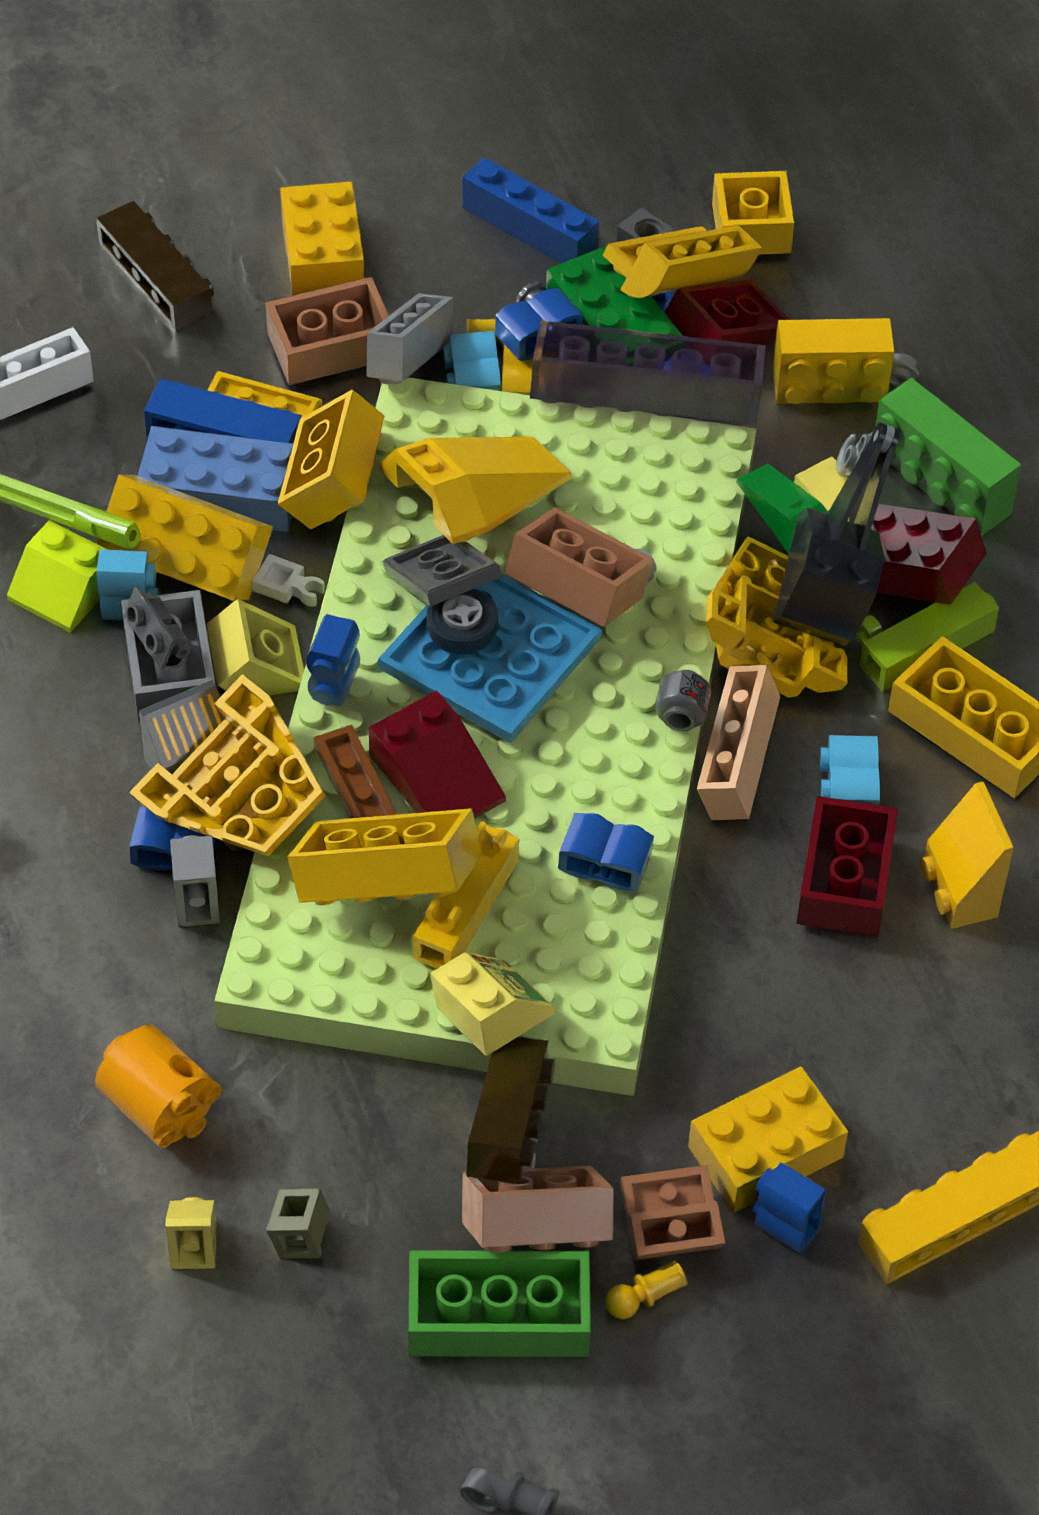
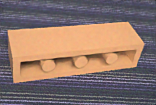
M767 665L729 667L697 786V791L711 820L750 818L780 700V694Z

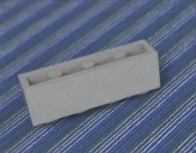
M418 293L367 333V377L380 378V382L384 384H399L439 352L443 346H446L450 342V334L453 332V297Z

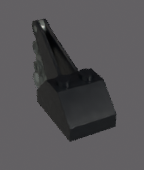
M879 422L874 431L868 435L863 434L856 446H853L857 440L856 434H851L844 442L838 455L836 471L839 476L848 478L827 514L808 507L799 513L773 623L842 646H846L854 641L877 594L885 560L880 534L871 528L888 468L899 441V428ZM872 471L855 522H848V519L853 511V508Z

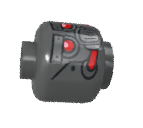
M691 670L674 671L665 675L660 682L655 710L659 719L675 731H688L701 725L707 718L711 687L701 675Z

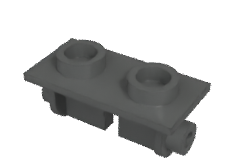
M135 586L126 606L124 617L145 646L146 651L152 656L160 670L165 668L169 657L176 656L181 659L190 653V640L183 634L177 624L169 625L173 618L158 595H153L150 592L144 594L139 586Z

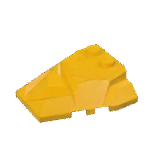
M748 536L707 598L706 624L712 641L716 643L720 665L728 670L730 666L767 665L778 692L788 698L798 696L805 687L817 693L842 690L847 684V656L843 648L837 649L833 642L773 623L788 556Z
M242 674L214 703L225 717L221 724L173 774L157 763L129 793L161 820L201 834L212 835L214 838L269 857L326 795L299 750L271 697Z

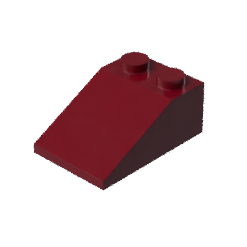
M752 279L679 288L664 311L685 338L684 348L690 347L712 368L729 366L776 340L778 320H790Z
M437 690L368 727L369 757L416 813L472 809L475 819L506 802V795L461 718Z

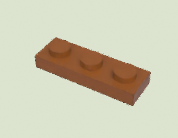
M352 724L314 737V747L349 819L397 815Z

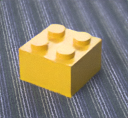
M786 171L716 173L714 176L712 200L715 229L739 225L762 247L759 255L791 253L794 218Z

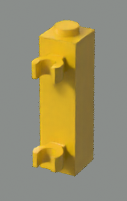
M482 821L478 824L477 832L483 855L457 892L449 896L433 898L425 912L424 919L413 935L414 960L438 969L467 950L519 862V838L513 836L509 831L502 828H493Z

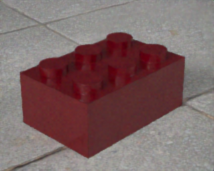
M878 504L871 529L880 534L885 560L877 593L951 605L987 554L976 518Z
M816 796L796 924L875 937L879 936L898 808Z

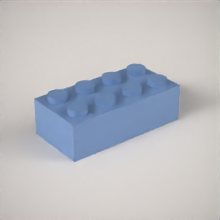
M151 426L138 472L139 477L273 526L272 530L289 532L292 515L278 505V500L293 444Z

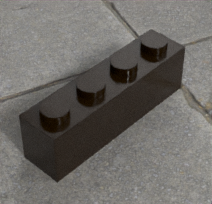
M133 200L96 218L99 244L175 331L213 313L212 297L214 296V290L210 281L205 276L201 277L196 272L190 258L185 254L181 255L175 248L171 237L166 232L162 233L158 229L148 211L143 212Z
M517 1037L492 1053L468 1140L466 1177L519 1184L523 1167H531L535 1141L530 1139H538L542 1115L537 1111L545 1112L548 1085L544 1084H552L555 1068V1059L548 1058V1040Z

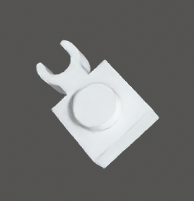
M271 554L267 556L252 580V591L286 604L292 596H295L303 604L314 607L317 605V594L310 593L309 591L314 590L322 594L325 592L322 579L314 576L304 577V566Z

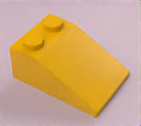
M984 781L974 784L927 840L925 855L920 859L922 875L925 881H931L934 887L936 907L941 915H946L952 929L998 918L1014 847Z

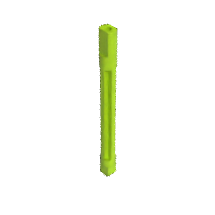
M0 474L1 502L128 549L137 546L141 539L137 523Z

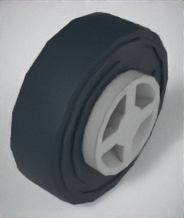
M471 589L431 607L429 606L427 610V631L432 641L441 649L455 654H471L484 649L493 641L498 630V610L493 600L477 589Z

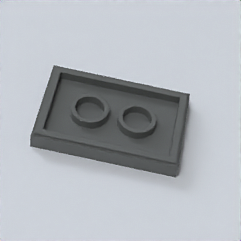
M444 535L395 554L383 561L386 574L430 607L502 577L498 563L469 543L459 542L452 544Z

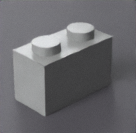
M190 835L180 839H170L178 926L186 927L220 923L212 835L201 837Z

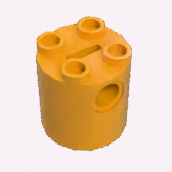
M143 1025L114 1039L104 1052L103 1061L98 1068L95 1078L96 1088L161 1149L168 1147L184 1136L188 1139H193L199 1135L207 1124L204 1116L211 1105L220 1097L223 1090L222 1086L154 1025Z

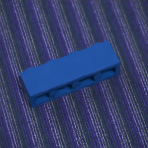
M485 157L482 158L462 177L463 209L554 260L564 263L598 249L599 220Z
M161 378L144 409L146 436H149L151 426L294 444L299 421L302 418V415L288 410L272 408L253 401H245L222 395L215 391H207Z

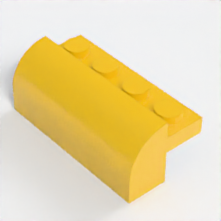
M739 225L709 231L700 226L608 243L603 256L613 265L617 273L626 277L621 291L631 297L642 298L676 291L679 288L739 278L751 269L762 247Z

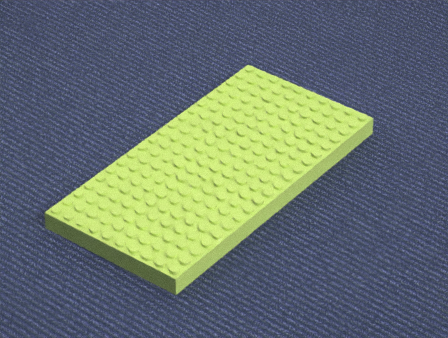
M408 377L399 384L382 383L375 408L385 417L381 429V440L377 445L375 453V465L367 486V497L357 508L347 510L312 639L313 643L322 619L326 614L354 620L360 631V638L356 648L360 653L361 662L346 700L341 707L323 705L312 699L307 687L311 673L307 668V664L305 665L288 729L326 796L269 857L257 852L254 853L214 1000L217 1028L487 1072L492 1053L485 1056L437 1008L430 975L436 968L413 959V935L424 919L427 908L436 896L433 893L417 894L412 898L404 900L394 899L393 896L377 897L372 901L364 903L355 902L354 899L338 900L335 903L323 906L316 905L315 902L299 903L287 857L316 821L349 819L314 747L315 736L352 724L396 814L416 813L369 757L368 727L426 696L378 669V658L427 605L386 574L383 561L388 557L443 534L434 526L433 499L417 483L397 488L380 471V463L395 449L427 438L533 436L571 472V479L488 533L473 537L466 542L498 563L501 573L513 579L504 574L515 533L556 507L634 549H643L649 552L656 563L657 569L653 573L654 578L647 583L643 598L605 627L595 624L602 628L599 642L511 744L458 714L506 795V802L474 819L476 828L482 821L493 828L505 829L513 836L519 838V862L465 952L506 960L555 1007L556 1013L518 1036L549 1041L548 1058L555 1059L552 1083L634 1096L704 725L703 722L701 725L688 731L670 729L659 719L656 713V700L661 680L665 675L674 671H694L701 675L711 687L717 648L716 643L711 639L706 624L707 598L736 554L746 495L736 481L751 472L757 429ZM531 589V590H533L534 592H536V593H538V594L544 596L545 598L551 600L549 597L543 595L542 593H540V592H538V591H536V590H534V589ZM562 606V607H564L565 609H567V610H569V611L575 613L576 615H578V616L584 618L583 615H581V614H579V613H577V612L571 610L570 608H568V607H566V606ZM574 813H596L614 825H638L654 836L652 854L638 892L618 890L598 880L580 879L558 869L559 852Z

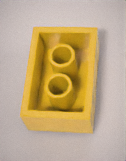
M352 181L280 187L282 224L292 296L364 279V258Z
M890 318L778 320L773 363L776 404L879 402L889 392L894 358Z
M352 389L300 418L278 505L310 530L324 522L332 521L336 516L351 508L360 506L367 497V486L375 465V453L377 445L381 440V429L385 416Z
M800 1066L692 1120L688 1148L701 1166L708 1165L710 1180L731 1211L736 1213L757 1201L760 1193L756 1191V1186L768 1168L775 1170L779 1163L782 1162L806 1177L844 1158L848 1130L805 1070Z

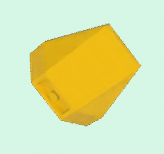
M533 436L427 438L395 449L380 463V471L397 488L417 483L433 499L434 526L452 544L466 542L473 537L488 533L571 479V472Z

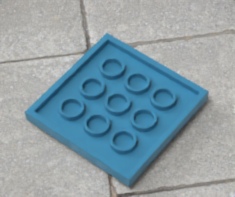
M502 574V577L474 588L488 595L498 610L497 633L493 641L484 649L471 654H455L441 649L432 641L427 631V610L429 608L427 604L378 658V669L424 695L437 690L457 714L511 744L599 642L602 628Z

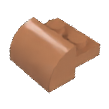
M708 1165L621 1177L620 1184L628 1223L626 1230L630 1249L635 1260L724 1248L725 1239L718 1202L714 1201Z

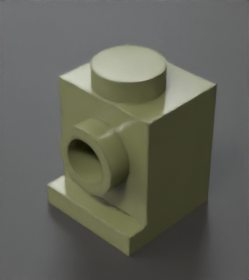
M279 1189L266 1231L280 1259L321 1258L323 1250L320 1245L330 1209L320 1189Z

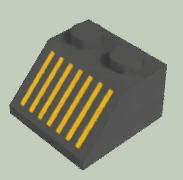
M213 680L139 710L144 759L150 769L159 763L168 772L173 774L225 719L214 704L220 698V695Z

